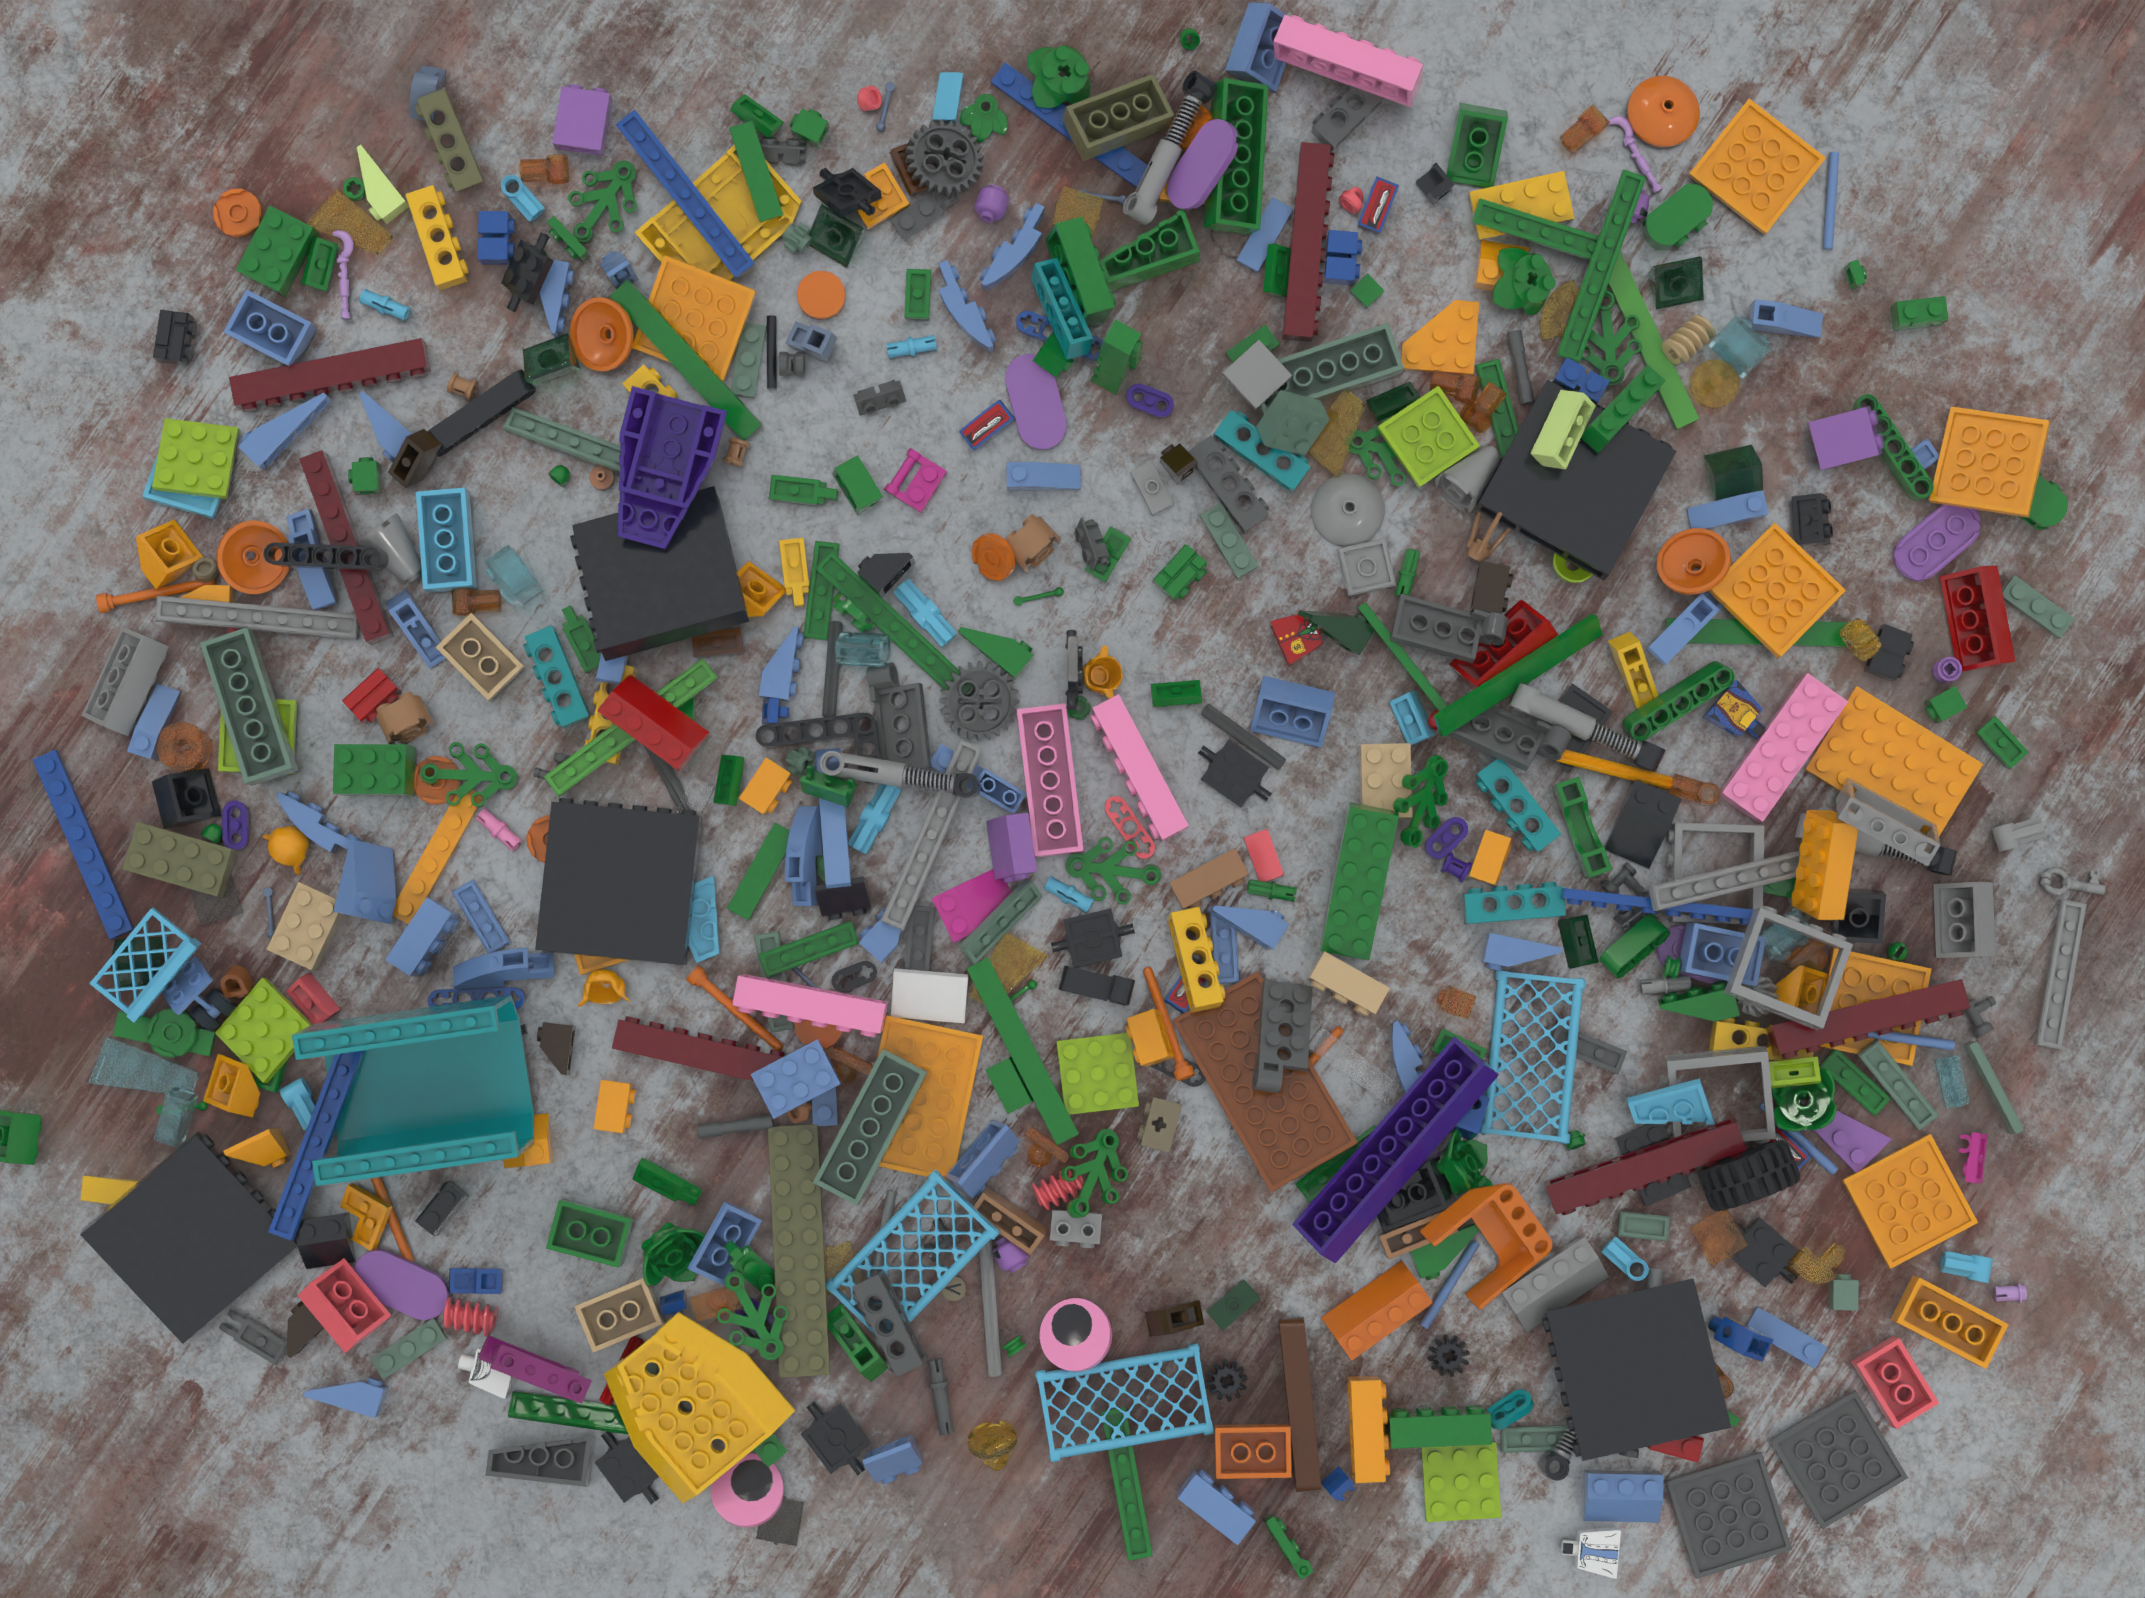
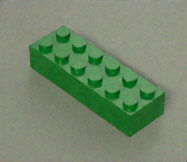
M1223 78L1215 82L1217 87L1211 99L1210 112L1212 113L1213 120L1221 119L1235 127L1238 135L1236 137L1238 148L1233 160L1205 201L1204 229L1250 235L1259 231L1261 225L1269 85Z
M1349 802L1320 942V951L1370 960L1399 819L1398 812Z

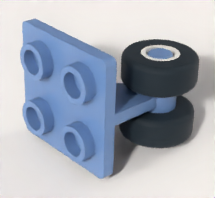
M196 956L186 962L162 992L168 1004L177 1015H180L194 1000L199 1004L191 1011V1015L202 1027L210 1032H213L220 1025L219 1020L216 1018L220 1013L228 1016L235 1010L234 1003L229 998H225L224 994L216 988L207 994V999L200 994L213 979Z

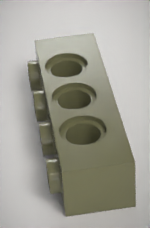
M442 87L417 97L418 103L414 105L419 118H425L428 127H425L424 130L429 141L434 140L438 150H435L434 153L439 165L444 163L447 170L444 177L449 188L454 187L455 192L482 182L483 176L446 88ZM436 110L442 111L445 115V121L435 123L431 118L432 112ZM451 134L455 138V143L452 146L443 145L441 142L442 135ZM460 157L464 160L465 166L462 169H455L451 166V159Z

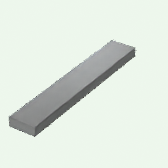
M2060 900L2035 1045L2057 1050L2062 1049L2087 905L2085 903Z

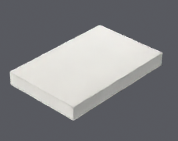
M894 968L891 1016L906 1019L965 1023L968 974Z

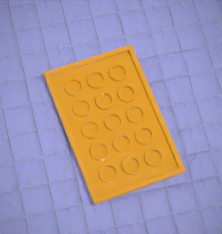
M1855 686L1847 699L1848 703L1827 731L1804 770L1839 792L1847 778L1936 824L1938 835L1940 836L1983 766V763L1860 687ZM1923 824L1920 831L1927 833L1930 827Z
M886 1015L878 1057L882 1049H886L928 1071V1074L879 1167L926 1177L935 1169L945 1178V1175L956 1164L982 1046V1035Z

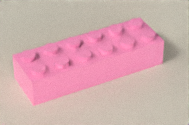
M1284 15L1274 39L1275 59L1411 108L1422 83L1423 64L1416 58L1410 56L1404 58L1397 55L1391 49L1383 48L1382 50L1376 48L1369 41L1351 39L1344 32L1334 33L1321 24L1315 23L1312 25L1306 23L1299 16L1292 15L1290 17Z
M1809 673L1801 676L1767 724L1764 732L1754 742L1717 795L1757 824L1763 822L1848 701Z
M1119 694L1093 707V715L1090 716V719L1097 731L1102 730L1104 734L1102 742L1108 753L1113 751L1116 757L1113 762L1119 774L1125 773L1128 779L1125 781V785L1131 796L1136 794L1139 800L1136 806L1143 818L1147 816L1151 824L1148 825V828L1153 838H1159L1163 842L1186 830L1189 825Z
M1066 703L1017 709L1035 858L1082 853L1084 850Z
M741 974L737 978L732 1005L738 1006V1011L752 1013L755 1010L763 1011L762 1016L777 1018L779 1015H786L787 1020L801 1023L806 1019L811 1020V1025L826 1028L828 1024L836 1025V1030L850 1032L852 1029L861 1030V1035L875 1037L877 1033L880 1034L884 1029L889 1002Z

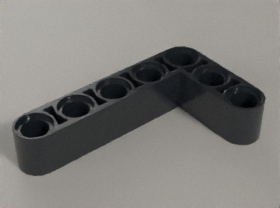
M863 712L766 724L760 726L756 731L757 742L762 747L768 749L855 738L857 755L881 759L877 722L869 713ZM864 718L872 721V727L867 731L859 729V722ZM844 721L848 725L847 731L843 734H838L834 730L836 723ZM815 724L823 727V733L818 737H813L810 734V729ZM791 727H795L799 731L797 738L794 740L786 738V731ZM767 730L773 731V740L769 743L762 742V733ZM865 743H873L875 751L871 755H864L862 753V746ZM859 766V770L866 771V769L869 768ZM865 782V783L868 784V785H875V784H877V783Z
M1064 965L1058 990L1129 1006L1135 980L1116 975L1111 977Z

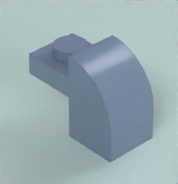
M422 66L419 72H415L410 91V118L425 121L424 117L419 118L414 105L418 103L417 97L442 88L446 79V70L432 66ZM439 110L432 112L431 118L433 121H435Z
M795 321L785 343L792 348L809 354L815 359L827 361L837 341V337L832 332L810 324L809 327Z

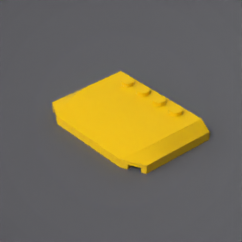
M733 145L726 151L725 155L698 177L693 184L754 261L780 238L794 222L801 200L766 161L783 216L760 223L735 145ZM674 199L634 232L660 263H662L664 255H667L726 279L732 280L734 278Z

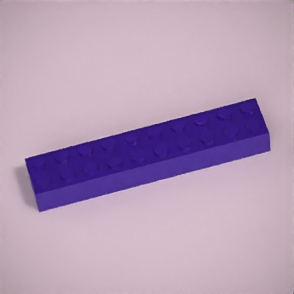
M1454 1036L1292 1225L1320 1255L1337 1263L1499 1074L1467 1044Z

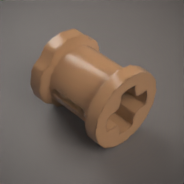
M454 372L449 380L447 392L459 394L466 397L467 401H472L478 389V381L467 380L459 377V374Z
M729 437L730 445L727 455L723 457L722 461L743 468L744 463L742 461L746 448L750 447V443Z

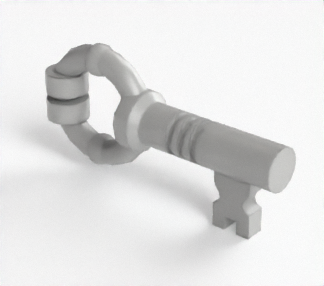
M2057 867L2041 873L2040 885L2053 895L2064 894L2070 889L2100 895L2105 893V885H2100L2098 881L2100 872L2094 874V871H2090L2089 877L2091 880L2089 882L2073 880L2064 870ZM2051 874L2062 876V888L2057 889L2050 886Z

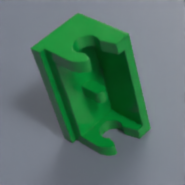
M858 455L834 468L832 475L857 515L873 507L883 498Z
M807 765V775H802L800 779L803 793L845 807H849L858 787L855 780L848 779L846 781L815 771L814 767Z
M1012 1057L985 1070L1007 1114L1034 1101Z

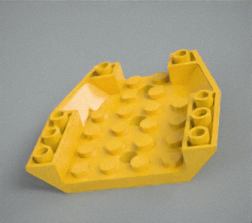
M680 1312L664 1323L653 1336L625 1359L622 1358L604 1373L634 1448L682 1503L696 1497L771 1436L795 1412L793 1406L746 1352ZM650 1362L656 1363L660 1369L659 1373H649L647 1364ZM681 1401L690 1402L692 1411L683 1412L680 1409L679 1403ZM714 1439H721L725 1443V1449L716 1450L712 1445V1441Z

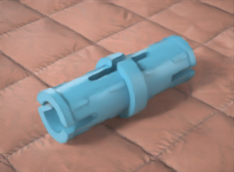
M364 289L360 295L359 302L361 304L377 309L382 315L389 314L404 322L409 317L411 308L393 301L390 296H381L368 289Z
M934 335L915 339L907 337L908 340L886 343L889 359L909 354L912 357L916 356V353L937 350Z
M1053 876L1048 879L1043 889L1063 899V903H1070L1085 913L1089 911L1094 902L1093 898L1075 890V886H1068Z

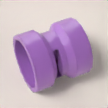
M1945 657L1937 661L1932 667V676L1937 682L1942 684L1958 679L1962 672V665L1953 657Z

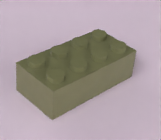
M1154 74L1066 106L1062 121L1082 161L1169 129L1175 115Z
M136 822L122 869L224 898L238 851Z

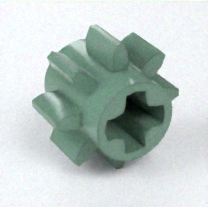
M800 222L798 227L792 223L782 236L786 241L784 243L785 248L793 254L796 250H799L801 253L804 252L813 239L809 236L810 228Z
M799 746L798 750L791 749L785 760L788 765L786 770L799 778L803 774L807 775V765L815 768L816 762L813 758L815 753L803 746Z

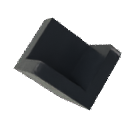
M1437 163L1433 164L1431 169L1416 181V185L1432 205L1451 192L1454 187V183Z

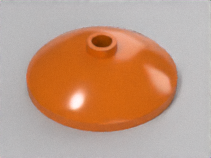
M1654 76L1644 80L1634 89L1628 101L1627 116L1631 128L1644 142L1656 147H1673L1683 143L1693 134L1699 122L1700 108L1694 92L1684 82L1670 76ZM1664 103H1669L1671 105V109H1667L1664 106Z
M605 297L591 298L582 303L575 311L570 324L571 345L580 362L595 371H610L622 365L628 358L632 349L634 335L630 317L625 309L618 302Z
M248 520L234 525L223 535L217 548L216 560L221 576L231 587L247 594H261L274 589L286 577L290 567L269 564L264 558V549L270 543H288L286 537L275 526L259 520ZM281 549L275 552L276 561L282 557ZM253 551L254 556L252 559L246 558L247 552Z
M1703 528L1687 529L1673 535L1661 547L1657 557V571L1662 582L1669 589L1687 595L1704 593L1716 587L1726 577L1731 565V553L1726 541L1719 534Z

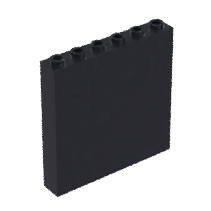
M1547 380L1475 509L1493 520L1497 513L1501 512L1502 516L1499 523L1604 581L1612 571L1677 451L1672 449L1669 443L1662 440L1658 441L1650 437L1651 435L1647 431L1636 429L1627 422L1599 454L1580 438L1566 469L1542 466L1530 453L1560 390H1566L1561 384ZM1596 405L1585 430L1605 409L1604 407Z
M715 486L697 491L666 549L619 537L618 513L572 525L574 535H571L570 538L574 550L577 549L579 554L575 556L578 570L583 572V576L579 577L583 591L587 590L588 597H584L587 611H591L593 616L589 618L592 632L597 634V638L593 639L597 654L602 653L605 661L750 622Z
M559 798V802H551L535 950L687 965L702 817L696 816V811L682 810L681 814H674L672 809L658 807L657 812L647 811V806L633 805L632 809H623V804L608 803V807L598 806L597 801L584 800L583 805L573 804L574 799Z
M199 1131L84 1227L80 1234L182 1344L297 1247L296 1236L294 1241L268 1232L276 1208L272 1207L270 1209L264 1202L266 1200L264 1195L258 1189L253 1190L247 1184L249 1182L248 1178L240 1170L236 1172L232 1168V1162L229 1157L225 1156L223 1152L219 1154L213 1147L215 1145L213 1140L207 1134L202 1135Z
M1694 1278L1545 1312L1546 1317L1542 1318L1545 1333L1550 1332L1552 1342L1548 1343L1551 1358L1556 1357L1558 1367L1554 1368L1557 1382H1562L1564 1392H1560L1563 1407H1568L1570 1417H1566L1569 1432L1574 1431L1576 1442H1572L1575 1457L1580 1456L1581 1461L1731 1428Z

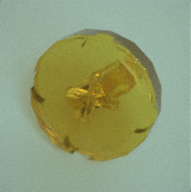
M1708 360L1701 363L1693 371L1689 383V390L1693 399L1699 405L1712 409H1719L1728 405L1736 397L1739 389V378L1736 371L1728 363L1721 360Z
M997 1421L998 1424L985 1422L975 1427L968 1435L969 1440L967 1443L971 1454L983 1459L984 1464L994 1471H999L1005 1467L1009 1459V1452L1017 1444L1015 1428L1004 1421Z

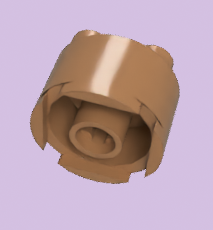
M1034 514L1024 520V526L1018 532L1014 530L1005 538L1013 550L1016 563L1025 572L1029 571L1028 567L1030 565L1036 568L1053 553L1055 549L1052 545L1055 541L1058 545L1061 542V537L1041 516L1036 517Z
M411 691L406 692L398 697L399 700L391 704H382L376 709L378 713L376 719L389 744H396L395 741L399 740L403 744L411 742L428 732L426 728L428 725L433 727L434 722L421 696L413 695Z

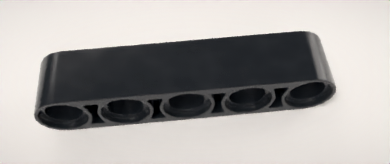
M521 369L512 373L428 430L427 432L442 444L436 456L441 457L509 412L512 407H516L536 392V388L525 372Z
M274 542L268 544L264 549L265 560L269 564L280 567L382 571L389 562L385 551L367 546ZM281 549L282 557L276 561L275 552ZM305 550L306 558L300 562L299 553ZM329 551L330 559L324 563L322 559L323 554ZM353 552L354 560L348 564L346 557L348 553ZM377 553L378 561L372 565L370 558L372 554Z

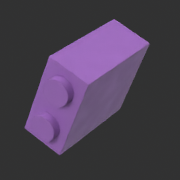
M569 84V87H561L552 142L555 149L604 156L613 102L607 90L602 88H593V91L584 90L582 86Z
M1870 406L1808 422L1821 470L1882 454L1881 449L1884 448V441L1882 435L1877 434L1875 425L1878 424L1876 411H1871Z
M1029 814L1005 815L986 821L995 880L1004 879V883L1028 879V874L1037 872Z

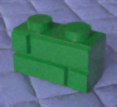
M1945 296L1895 302L1891 306L1893 330L1943 325L1948 321Z
M1185 544L1155 576L1152 582L1172 601H1175L1177 598L1182 600L1191 590L1188 586L1194 580L1199 582L1208 572L1205 569L1208 563L1189 545Z

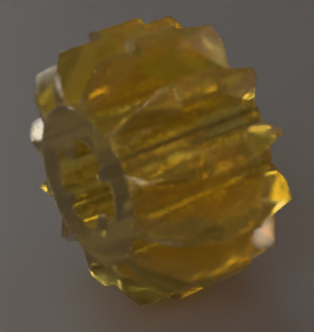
M1859 618L1851 620L1840 631V636L1846 647L1856 658L1862 661L1872 658L1881 648V643L1875 631L1864 620Z

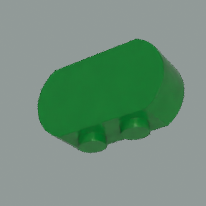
M1697 184L1684 185L1649 213L1644 220L1642 230L1647 243L1653 248L1663 251L1670 250L1675 245L1677 248L1681 247L1689 240L1687 235L1692 231L1698 233L1708 225L1706 220L1711 215L1713 209V201L1710 194L1705 188Z
M2040 471L2029 518L2018 516L2035 530L2048 529L2059 523L2066 515L2068 508L2066 495L2061 492V488L2056 483L2048 482L2042 478Z

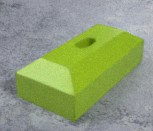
M1818 1056L1769 1062L1771 1088L1821 1083ZM1793 1072H1798V1073H1799L1798 1075H1794V1076H1790V1075H1789V1073H1793Z

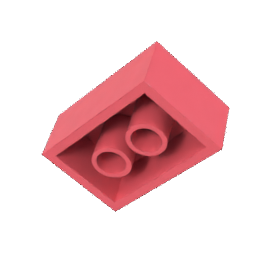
M344 1258L310 1282L298 1295L300 1300L344 1353H347L379 1329L392 1316Z
M1891 1336L1850 1361L1889 1426L1895 1429L1900 1428L1939 1404L1898 1337Z

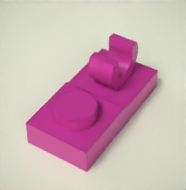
M1972 1132V1136L1960 1135L1961 1139L1969 1141L1968 1148H1959V1152L1969 1154L1968 1160L1963 1166L1965 1182L1982 1184L1988 1134Z

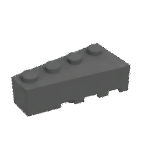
M595 1436L489 1450L485 1476L589 1487Z

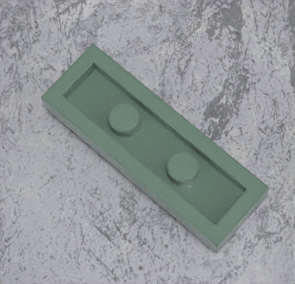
M745 323L738 343L731 390L736 396L755 399L767 331L766 325Z
M1222 503L1200 515V518L1237 579L1259 566Z
M2015 575L2012 576L2002 590L2004 601L2057 639L2064 635L2075 619Z
M433 1318L371 1357L370 1360L382 1379H385L445 1341L448 1337L436 1318Z

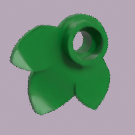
M990 94L978 96L974 104L966 106L960 115V124L971 125L972 135L977 137L976 141L978 143L987 139L992 130L1001 135L1006 134L1008 127L1006 114L998 109L996 98ZM985 101L991 105L988 111H984L981 108V104Z

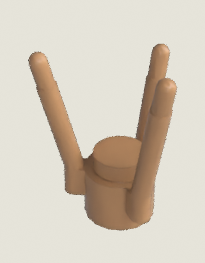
M1477 511L1471 536L1466 545L1469 548L1466 553L1469 557L1479 562L1485 561L1487 557L1491 558L1494 550L1509 534L1511 529L1507 527L1490 547L1491 544L1488 541L1502 516L1501 512L1497 513L1484 538H1477L1475 541L1482 513Z

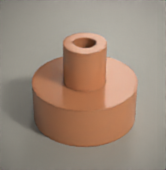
M596 466L591 470L589 479L594 488L605 491L613 486L615 475L612 470Z
M807 1102L787 1112L791 1122L796 1124L806 1121L809 1112L812 1111V1105L810 1102Z

